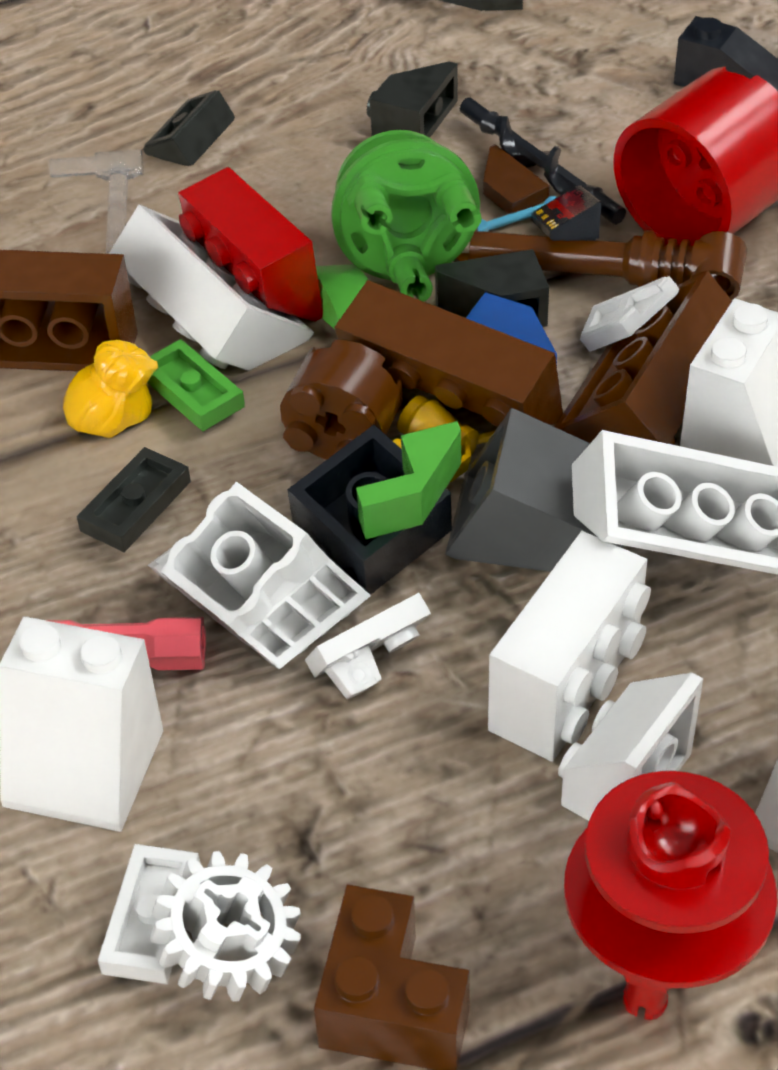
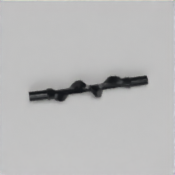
M471 97L462 101L460 112L480 126L481 132L499 136L502 150L526 168L535 165L541 167L544 170L545 178L559 195L576 186H582L600 200L601 215L608 221L617 225L625 218L626 209L604 194L602 188L587 185L559 165L558 160L561 153L559 146H554L551 151H540L511 129L508 116H499L497 112L489 111Z

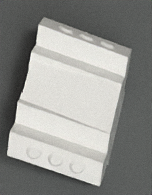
M235 482L229 491L222 492L211 501L207 508L205 519L191 534L178 540L172 548L148 564L167 583L178 589L197 607L278 669H281L295 656L304 652L310 644L325 635L330 628L346 618L350 612L371 596L318 547L307 532L238 482Z

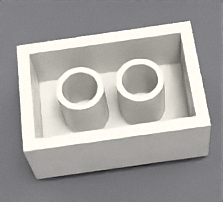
M584 531L580 532L489 654L488 731L551 762L555 760L566 742L574 744L578 741L586 727L589 718V708L596 699L604 701L608 697L617 679L618 666L624 657L633 659L643 643L646 626L641 625L640 621L651 593V588L645 585L647 558L612 543L603 542L598 537Z

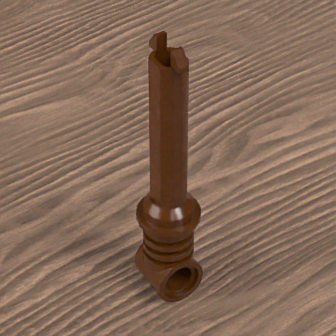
M476 228L470 240L469 253H461L454 262L533 249L542 271L624 277L629 285L638 287L668 276L679 285L709 271L728 297L733 300L739 295L747 247L740 237L723 231L707 233L699 240H695L694 245L691 246L689 239H682L681 245H678L676 238H670L668 244H666L665 238L657 237L652 230H645L643 236L635 235L628 242L602 240L552 241L548 236L478 231V228Z

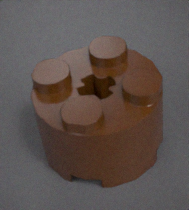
M339 339L334 340L332 345L327 348L316 350L313 347L308 351L280 404L281 421L286 428L283 433V439L296 451L310 452L327 460L372 425H375L386 435L403 401V383L400 378L394 382L391 374L382 367L385 358L380 353L361 343Z

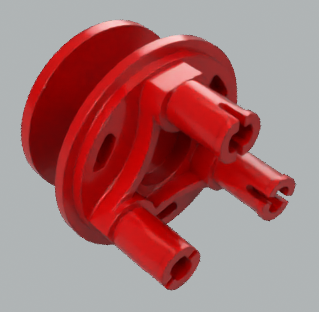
M657 771L641 774L620 783L609 791L597 804L588 822V827L579 836L568 857L564 877V900L571 924L584 945L605 965L624 976L625 982H627L623 993L625 1009L631 1015L637 1017L639 1008L643 1007L645 1008L644 1019L654 1020L662 1016L667 1009L668 991L671 988H693L716 983L737 973L758 955L765 945L774 924L777 909V887L769 863V848L765 831L754 811L738 794L723 784L698 774L683 771Z

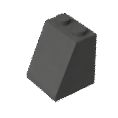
M511 408L464 475L445 555L459 560L551 572L581 531L596 536L574 516L572 464L590 443ZM614 544V545L619 546V547H621V548L624 547V545Z

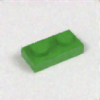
M182 339L149 356L158 362V369L152 373L147 383L202 432L245 407L243 391Z

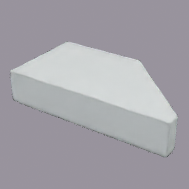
M670 276L663 277L594 305L581 333V342L591 352L630 337L678 294V286Z

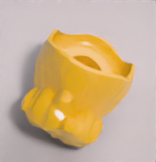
M122 340L102 342L97 346L94 363L81 369L71 380L63 399V410L68 425L77 432L112 438L127 427L143 422L148 418L152 410V398L146 384L152 373L158 369V362L151 359L145 350L138 348L131 342Z

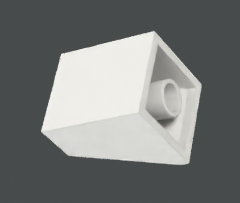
M734 298L690 364L680 442L681 447L778 467V312Z
M23 616L0 662V799L2 806L121 832L163 733L145 640Z

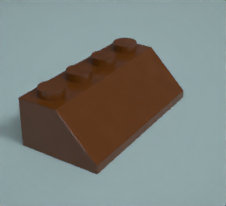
M709 271L677 285L679 288L678 294L633 335L609 344L554 426L555 428L588 443H591L604 430L675 445L677 440L675 434L684 418L690 364L732 303V300Z
M370 280L366 281L334 327L338 340L342 339L361 343L380 353L385 358L382 367L391 374L394 382L400 378L403 388L420 389L436 396L442 403L451 408L459 409L463 407L483 415L487 421L497 427L511 408L549 425L556 424L563 414L554 352Z

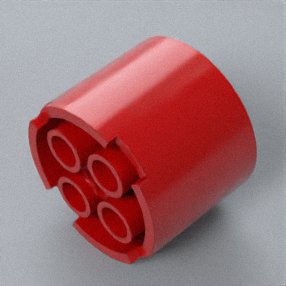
M718 67L706 72L625 128L615 146L613 168L620 196L638 225L644 231L652 230L657 237H664L666 244H668L670 238H676L678 245H681L682 239H689L690 245L693 246L695 240H699L703 235L710 232L736 233L778 201V91L770 83L758 75L750 79L744 75L729 72L726 70V67Z

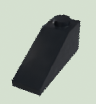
M695 16L679 36L674 84L686 87L706 72L718 67H726L727 71L744 75L750 79L758 75L778 91V58L738 27L722 23L716 18Z

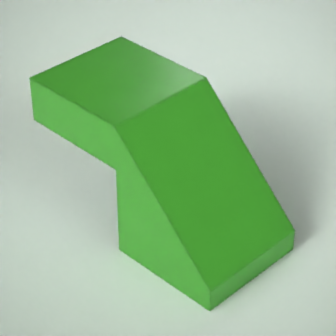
M458 421L401 435L402 465L405 475L356 488L359 521L365 539L412 528L424 523L461 465V429Z

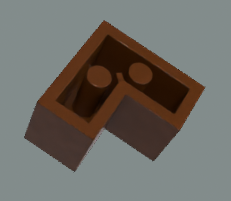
M346 885L314 1005L319 1048L431 1070L458 1069L470 1007V970L411 959L416 939L414 896Z

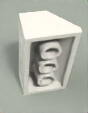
M142 205L137 206L109 254H124L129 283L144 289L149 294L146 298L147 302L157 310L171 315L175 319L173 323L174 329L186 338L198 342L202 346L200 354L219 368L226 369L228 364L250 371L309 341L314 333L297 316L267 308L252 293H244L234 276L224 266L221 268L217 267L211 260L207 250L198 241L191 242L186 237L178 220Z
M604 430L596 436L573 462L574 516L601 541L778 575V467Z

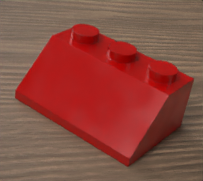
M229 166L178 192L182 208V214L179 215V223L184 234L191 242L198 241L207 250L211 260L217 267L221 268L224 266L234 276L244 293H252L267 308L315 322L323 318L312 241Z

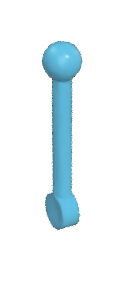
M550 196L543 204L489 221L481 219L478 231L489 232L490 230L531 218L533 211L557 197Z

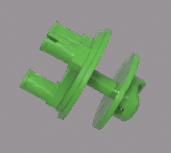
M409 130L382 132L367 138L356 146L346 157L339 170L331 207L333 231L337 243L345 256L365 273L381 279L392 280L393 283H398L400 293L413 298L416 296V299L423 302L428 300L433 291L432 282L428 276L435 273V265L454 261L466 248L482 219L477 184L463 160L453 151L436 143L431 138Z

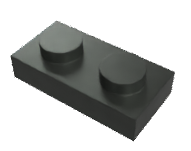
M144 447L76 516L80 532L125 553L191 482L189 467Z

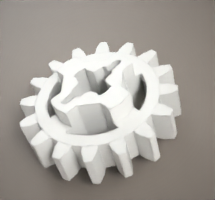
M214 851L207 868H203L192 857L187 860L182 877L174 873H170L162 890L164 895L157 896L151 914L158 921L154 924L150 939L151 943L168 944L163 950L159 964L162 968L172 967L176 964L181 966L183 970L178 981L180 987L185 988L196 978L204 982L203 998L210 1000L217 987L224 986L227 988V992L233 1002L240 1000L246 988V983H249L257 993L261 994L266 991L272 975L282 977L291 961V957L288 954L294 953L300 941L301 934L293 928L301 912L298 907L283 906L291 888L288 883L275 887L268 883L272 867L268 864L254 873L248 870V855L241 853L234 866L225 865L220 851ZM227 923L229 924V926L225 927L223 926V924ZM186 930L192 933L193 942L188 937Z

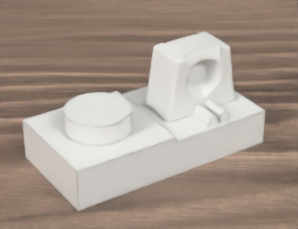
M417 593L318 645L305 661L315 678L326 672L344 697L350 699L370 689L382 679L371 651L385 645L387 651L391 653L412 642L420 636L416 627L431 612L420 593Z

